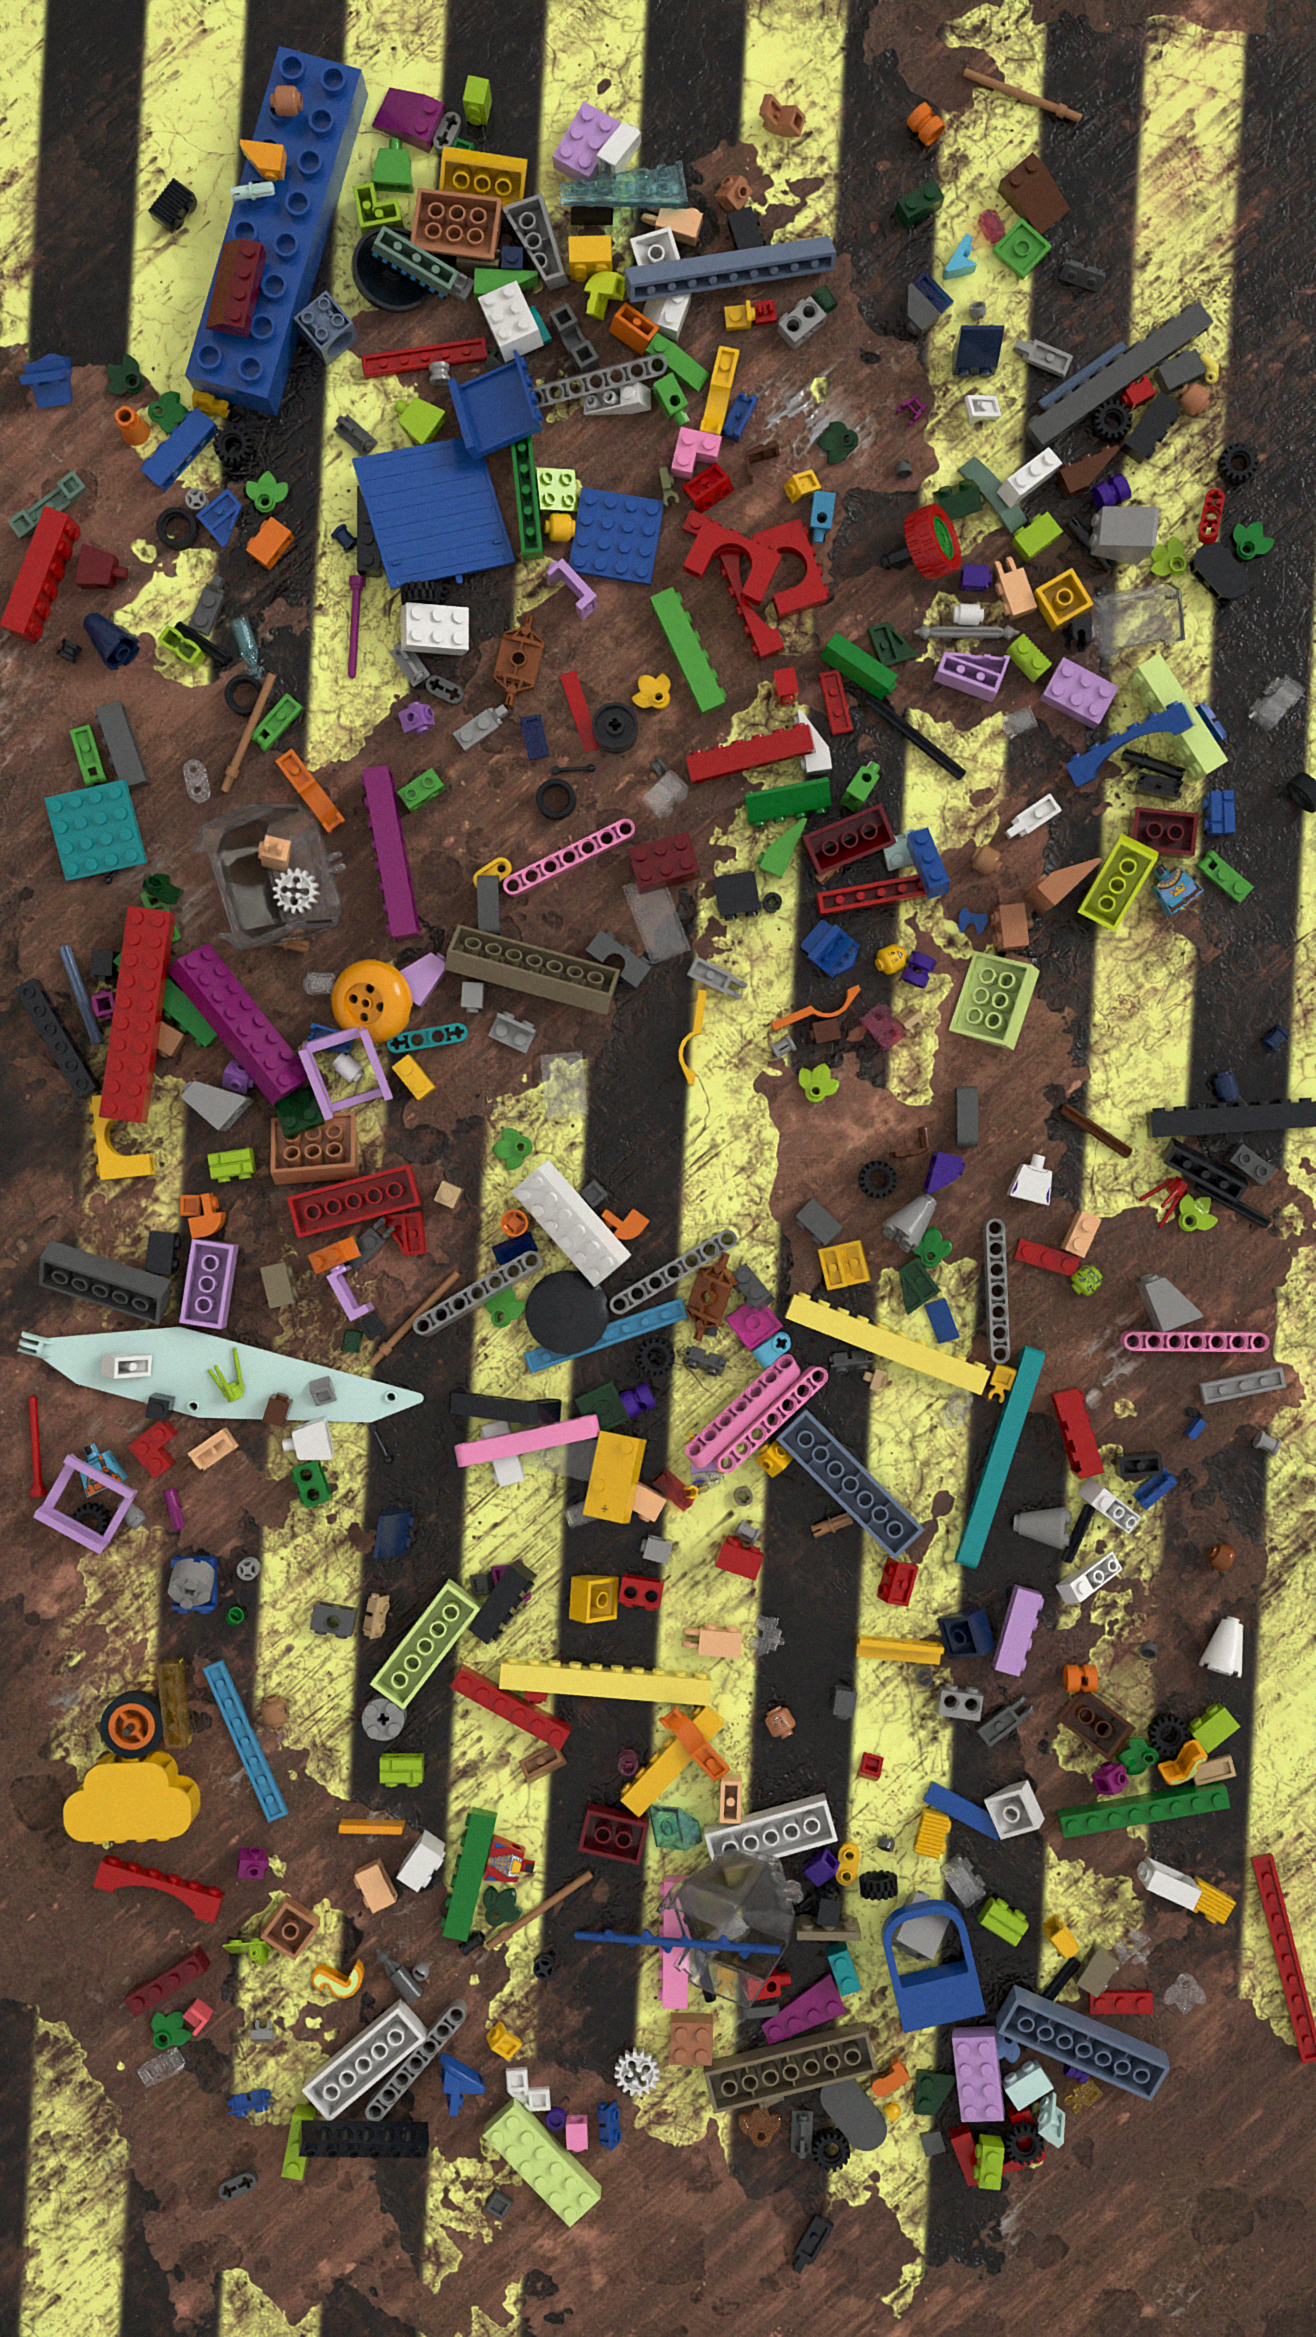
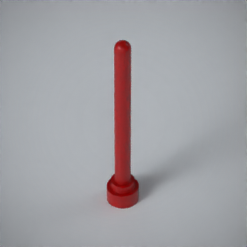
M32 1395L28 1398L33 1484L29 1488L30 1497L47 1496V1487H44L41 1475L37 1398Z

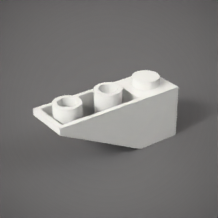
M639 381L583 396L585 416L634 414L651 410L650 388Z
M801 709L797 710L796 716L793 717L794 725L798 723L809 724L816 748V753L800 758L801 771L805 770L806 776L831 772L832 764L829 747Z
M1091 1477L1078 1492V1495L1128 1534L1141 1519L1138 1514Z
M1113 1551L1068 1575L1056 1585V1588L1065 1604L1081 1603L1123 1569Z

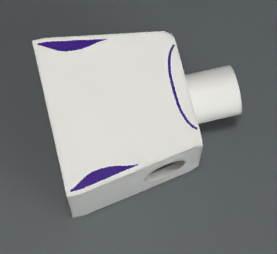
M1033 1154L1030 1165L1020 1164L1007 1195L1049 1205L1052 1171L1043 1169L1044 1156Z

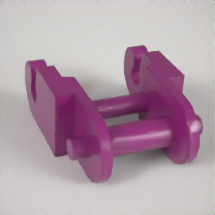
M918 394L912 396L911 400L907 399L896 410L897 413H900L904 408L909 407L915 416L908 423L909 426H912L921 417L922 412H925L928 406L927 404L923 405L917 399ZM913 402L920 408L918 411L911 406Z

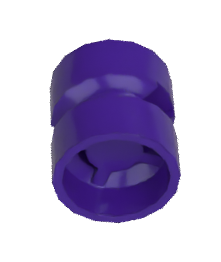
M1118 473L1109 478L1107 483L1103 481L1093 486L1092 496L1100 510L1103 506H1115L1116 502L1121 504L1131 498V489L1124 475Z
M912 951L907 961L909 966L904 968L900 979L925 989L930 979L928 973L933 972L937 961L923 953ZM914 969L922 971L921 974L914 972Z
M646 1382L635 1386L634 1391L629 1389L619 1394L631 1419L640 1415L643 1409L648 1411L657 1407L654 1396Z

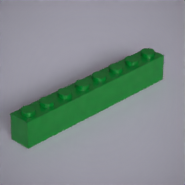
M1219 1780L1200 1786L1189 1785L1056 1810L1059 1831L1064 1838L1228 1809L1230 1808L1227 1787Z

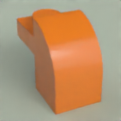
M213 1193L200 1194L204 1215L188 1218L192 1239L211 1236L217 1233L224 1225L226 1213H217L216 1209L219 1208V1203Z
M634 1208L624 1221L607 1209L601 1215L604 1218L602 1221L611 1229L614 1226L618 1228L614 1235L616 1238L623 1240L635 1238L650 1222V1220Z

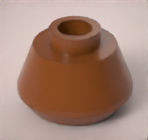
M1225 1544L1211 1546L1208 1551L1209 1562L1217 1571H1226L1235 1558L1233 1546Z

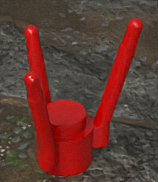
M1178 1176L1173 1180L1168 1178L1163 1184L1139 1198V1201H1143L1163 1188L1168 1187L1166 1191L1170 1195L1161 1204V1208H1164L1173 1198L1175 1200L1159 1223V1228L1163 1227L1180 1199L1185 1195V1191L1189 1188L1187 1183Z

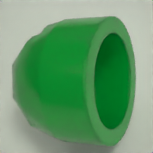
M239 1607L231 1608L226 1613V1622L229 1625L239 1624L244 1619L243 1611Z

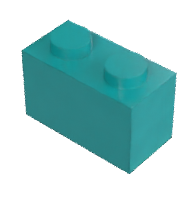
M846 1941L826 1947L827 1956L841 1997L860 1991L859 1978Z

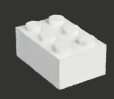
M517 281L478 297L485 319L505 362L515 358L514 350L521 356L544 345L539 329Z
M406 602L402 606L401 651L463 656L469 650V608Z

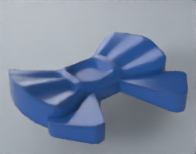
M962 908L958 916L960 924L957 927L961 933H964L968 924L972 923L975 924L976 933L980 934L985 930L988 915L986 913L980 915L970 913L966 908Z

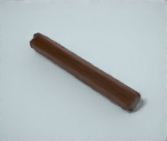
M1067 1103L1061 1107L1059 1112L1123 1158H1128L1133 1150L1075 1108Z

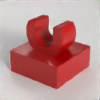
M774 299L753 302L756 326L777 322Z

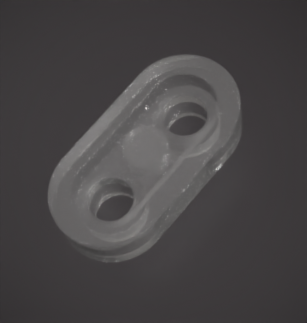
M189 760L183 767L188 795L196 802H204L210 796L205 766L198 760ZM192 767H197L195 773L190 772ZM197 787H201V792L199 794H195V789Z
M957 1388L952 1392L942 1415L944 1424L949 1428L956 1429L963 1424L973 1402V1396L970 1391L964 1388ZM964 1395L966 1397L965 1402L960 1403L959 1397ZM954 1414L957 1415V1420L952 1422L950 1417Z

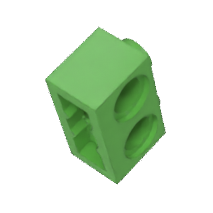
M430 768L397 793L411 813H414L445 791L446 788L434 770Z

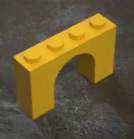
M102 1095L91 1096L92 1101L89 1103V1108L94 1116L92 1132L96 1135L94 1152L95 1155H98L99 1164H96V1172L100 1176V1180L156 1175L154 1154L125 1156L114 1149L110 1141V1129L116 1120L99 1117Z

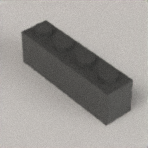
M116 701L95 708L97 712L95 716L96 723L99 728L102 727L104 733L101 736L103 744L106 748H109L111 754L108 756L112 768L115 767L117 772L115 780H127L129 791L150 785L151 783L125 705L120 701Z

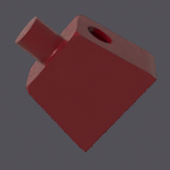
M86 544L81 545L75 584L80 589H114L116 579L124 581L128 579V568L119 567V560L115 555Z

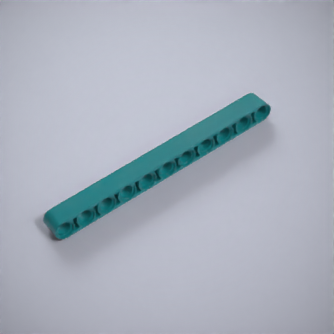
M1026 1345L1021 1350L1015 1368L1017 1373L1011 1390H1008L956 1551L954 1562L973 1569H976L1044 1362V1351Z

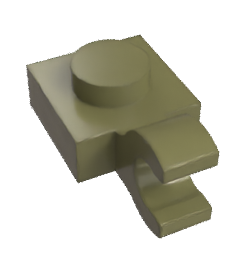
M667 467L659 468L664 507L668 508L667 501L670 498L674 499L676 506H678L679 496L671 490V487L674 486L673 474H668Z

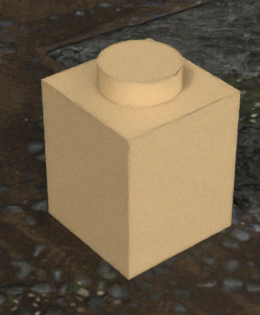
M442 1181L434 1201L454 1209L464 1189L447 1181Z

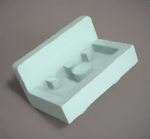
M909 829L903 834L894 836L897 843L882 849L888 871L914 864L906 846L907 835L919 829Z
M1051 2092L1048 2096H1044L1039 2103L1038 2134L1059 2148L1064 2143L1066 2113L1056 2106L1057 2094Z

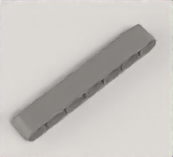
M656 353L534 386L531 388L532 391L534 390L541 395V402L537 403L536 407L540 408L662 375L667 369L668 360L663 354ZM654 359H661L664 363L663 369H654L652 361ZM635 364L641 365L643 374L635 375L632 372V366ZM620 370L623 375L622 380L615 381L611 375L612 371ZM592 376H600L602 385L594 386L591 382ZM579 381L582 385V390L579 392L572 390L571 382ZM551 387H559L562 392L561 396L554 397L551 393Z
M989 1218L983 1224L987 1345L989 1358L996 1363L1002 1364L1008 1361L1010 1357L1005 1225L1000 1219ZM992 1222H996L999 1226L996 1233L989 1231V1225ZM993 1243H997L1000 1247L997 1254L990 1252V1246ZM994 1264L1000 1266V1272L997 1275L991 1273V1267ZM995 1285L1001 1287V1293L998 1296H993L991 1292ZM996 1306L1002 1308V1313L999 1317H994L992 1313L993 1308ZM997 1327H1001L1003 1330V1334L999 1338H995L993 1335V1331ZM997 1348H1002L1004 1351L1000 1359L994 1357V1352Z
M729 1229L722 1230L612 1297L610 1301L611 1310L616 1314L625 1313L721 1255V1252H726L735 1246L737 1242L736 1234ZM725 1233H730L733 1236V1241L729 1245H725L721 1241L722 1235ZM707 1244L715 1246V1253L711 1256L705 1255L703 1252V1248ZM687 1256H696L697 1264L695 1266H688L685 1262ZM670 1266H677L680 1270L679 1275L670 1277L667 1273ZM652 1277H659L662 1281L661 1286L658 1288L651 1287L650 1279ZM636 1287L641 1288L644 1292L643 1297L640 1299H635L631 1294L632 1290ZM618 1298L623 1299L626 1303V1306L621 1310L614 1307V1301Z
M535 1251L523 1253L417 1317L413 1322L414 1331L424 1337L432 1336L541 1270L543 1267L542 1257ZM531 1257H537V1263L534 1266H528V1260ZM515 1267L519 1268V1274L516 1277H511L510 1271ZM496 1278H500V1286L498 1288H493V1280ZM478 1289H482V1297L479 1299H475V1291ZM464 1300V1308L457 1310V1302ZM441 1311H446V1318L442 1321H439V1313ZM427 1321L429 1327L426 1331L422 1332L420 1326L423 1322Z
M456 1998L448 2004L428 2028L425 2041L402 2059L368 2100L365 2115L369 2121H380L464 2022L467 2013V2004L464 2000ZM459 2009L462 2013L457 2015L452 2010ZM445 2025L448 2027V2030H441L439 2026ZM431 2041L435 2045L430 2047L427 2046L425 2042ZM418 2057L421 2062H414L412 2058ZM404 2073L407 2075V2078H401L398 2074ZM385 2090H392L394 2094H387ZM371 2106H378L380 2110H374Z

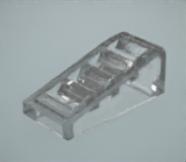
M177 2047L138 2067L136 2071L147 2088L179 2074L186 2063ZM148 2069H150L154 2078L151 2077V2075L148 2072Z

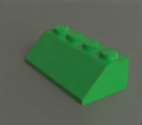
M828 777L745 794L743 804L748 826L753 825V828L765 826V822L774 821V824L785 822L786 818L789 817L802 819L807 817L806 814L815 812V815L827 813V810L832 806Z

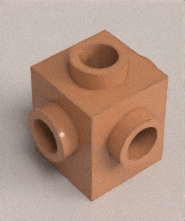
M728 175L721 182V187L714 197L726 211L733 212L740 210L748 202V197L753 191L743 176Z

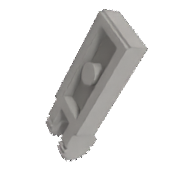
M697 956L687 973V976L723 994L726 993L737 1000H740L742 996L738 992L728 989L730 982L745 989L748 985L734 977L733 974Z

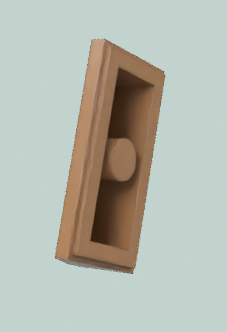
M548 1745L520 1760L519 1764L526 1780L533 1783L566 1765L567 1762L561 1750Z

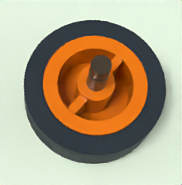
M141 1690L127 1691L116 1697L103 1712L100 1722L102 1738L107 1747L119 1756L126 1758L142 1757L155 1749L165 1736L168 1726L167 1712L161 1701L151 1693Z

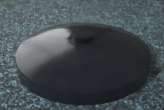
M382 226L368 231L357 243L351 261L352 276L357 289L370 304L380 310L389 313H406L417 309L425 303L431 291L372 256L370 252ZM386 226L408 241L411 240L412 232L399 226Z
M572 1270L554 1272L541 1279L530 1292L525 1309L527 1326L534 1339L547 1350L565 1355L581 1353L594 1346L605 1333L610 1315L608 1299L601 1286L598 1284L594 1287L583 1273Z

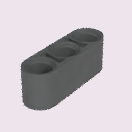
M499 875L477 876L478 930L500 936Z
M977 1086L955 1087L956 1147L978 1146Z

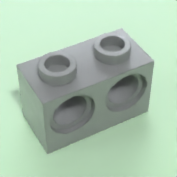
M811 296L806 300H800L795 305V310L790 314L785 313L778 321L777 332L793 351L826 322V313ZM810 312L814 316L807 318L804 316V313ZM795 326L798 330L792 332L788 330V327Z
M946 1683L945 1686L939 1685L935 1710L940 1716L980 1721L984 1696L976 1687L966 1686V1689L958 1688L955 1684ZM947 1696H954L952 1703L947 1704L944 1702ZM968 1699H975L973 1706H965V1702Z

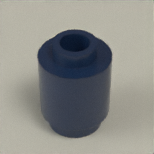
M1229 1070L1216 1073L1217 1077L1213 1078L1218 1098H1221L1222 1102L1239 1098V1089L1234 1073H1229Z

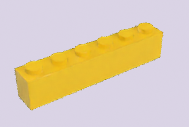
M698 1705L691 1713L692 1717L690 1719L708 1742L724 1725V1719L710 1706ZM676 1735L674 1737L669 1736L663 1743L664 1748L660 1752H654L649 1758L650 1763L645 1768L642 1766L636 1772V1778L632 1783L627 1782L620 1791L622 1793L620 1801L638 1817L646 1811L693 1759Z

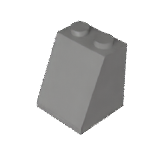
M1103 506L1097 514L1093 515L1091 526L1093 527V533L1089 540L1091 555L1138 565L1156 547L1159 508Z
M199 1081L187 1083L182 1089L184 1093L180 1096L218 1131H228L255 1101L251 1097Z
M1149 1273L1141 1276V1281L1136 1282L1153 1329L1166 1332L1203 1317L1202 1313L1165 1277Z
M920 1890L918 1892H911L903 1906L931 1900L929 1899L930 1895ZM932 1914L907 1920L895 1929L891 1945L919 1961L934 1960L950 1918L941 1914Z

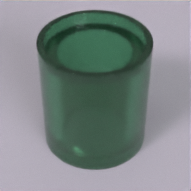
M827 285L821 286L811 295L826 314L833 311L838 305Z
M344 1329L341 1351L360 1353L363 1332Z

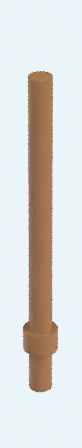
M968 68L964 71L963 77L1053 112L1056 117L1061 119L1065 117L1079 123L1083 114L1068 109V106L1060 103L1058 105Z
M268 672L231 765H228L225 771L227 775L220 789L224 792H229L234 778H237L240 770L238 768L275 681L276 675Z
M455 1270L391 1338L378 1347L379 1350L368 1362L374 1367L385 1355L388 1356L393 1351L394 1345L413 1327L414 1320L427 1312L461 1275Z
M590 1870L586 1871L509 1927L505 1926L502 1928L498 1935L486 1942L487 1947L491 1950L501 1942L511 1939L515 1932L594 1877Z

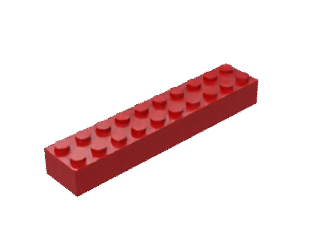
M128 906L99 1117L147 1124L176 914L172 912Z

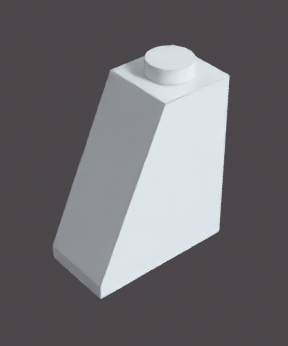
M622 122L597 154L598 176L614 185H617L641 143V132L636 126Z

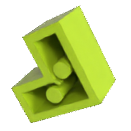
M373 182L352 186L363 236L368 231L383 225L404 228L398 199L378 202Z

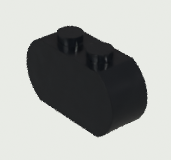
M1219 542L1203 544L1190 560V572L1218 603L1228 604L1236 601L1249 585V574L1246 572L1245 566L1241 562H1237L1233 558L1230 549Z

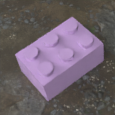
M583 102L552 156L553 168L590 189L598 175L597 154L620 126V122L590 104Z
M1063 657L1054 670L1039 700L1095 729L1100 724L1119 687Z

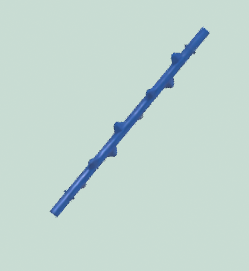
M606 1929L604 1933L598 1931H575L574 1934L575 1940H588L595 1943L598 1941L626 1943L631 1948L635 1944L661 1946L666 1953H670L673 1947L702 1949L706 1953H710L711 1950L737 1951L743 1959H747L750 1953H756L757 1955L760 1953L780 1955L781 1953L780 1945H766L759 1942L757 1944L730 1942L724 1934H721L718 1941L690 1939L686 1935H682L681 1938L656 1937L648 1929H644L641 1935L614 1934L609 1929Z

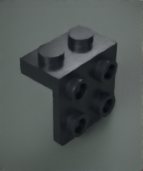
M748 871L714 878L713 883L720 919L732 921L736 920L737 916L745 915L746 918L755 917L762 911L754 872Z

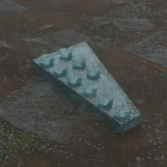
M682 160L675 161V165L668 167L664 163L657 165V169L648 170L644 167L614 173V177L605 179L604 175L597 176L596 181L587 182L582 179L559 184L560 205L570 207L602 206L611 208H672L677 210L687 209L688 206Z

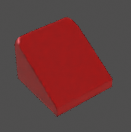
M863 1752L857 1776L877 1781L881 1775L884 1758Z

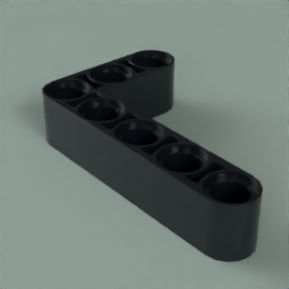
M450 1391L448 1413L527 1425H540L560 1422L562 1400L552 1398L521 1400Z

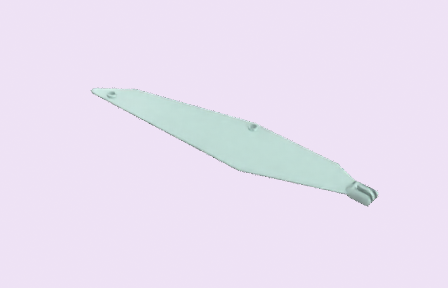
M184 1327L52 1338L22 1331L21 1337L26 1339H20L19 1345L23 1347H18L17 1349L18 1352L42 1358L79 1385L148 1403L149 1396L155 1392L175 1396L173 1411L198 1418L263 1419L270 1396L273 1393L277 1394V1392L287 1394L289 1399L293 1400L287 1420L311 1421L327 1416L328 1421L373 1422L419 1404L424 1399L421 1393ZM235 1347L245 1389L242 1390L243 1397L228 1403L226 1397L223 1396L221 1390L208 1373V1369H211L218 1377L214 1369V1365H217L227 1383L235 1381L238 1384L232 1350ZM116 1352L152 1355L151 1376L113 1379L101 1375L102 1353ZM329 1376L337 1401L316 1406L310 1393V1381ZM393 1393L395 1399H390L388 1394ZM191 1403H196L197 1409L192 1408Z

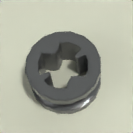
M658 756L655 757L653 762H648L659 778L663 772H668Z

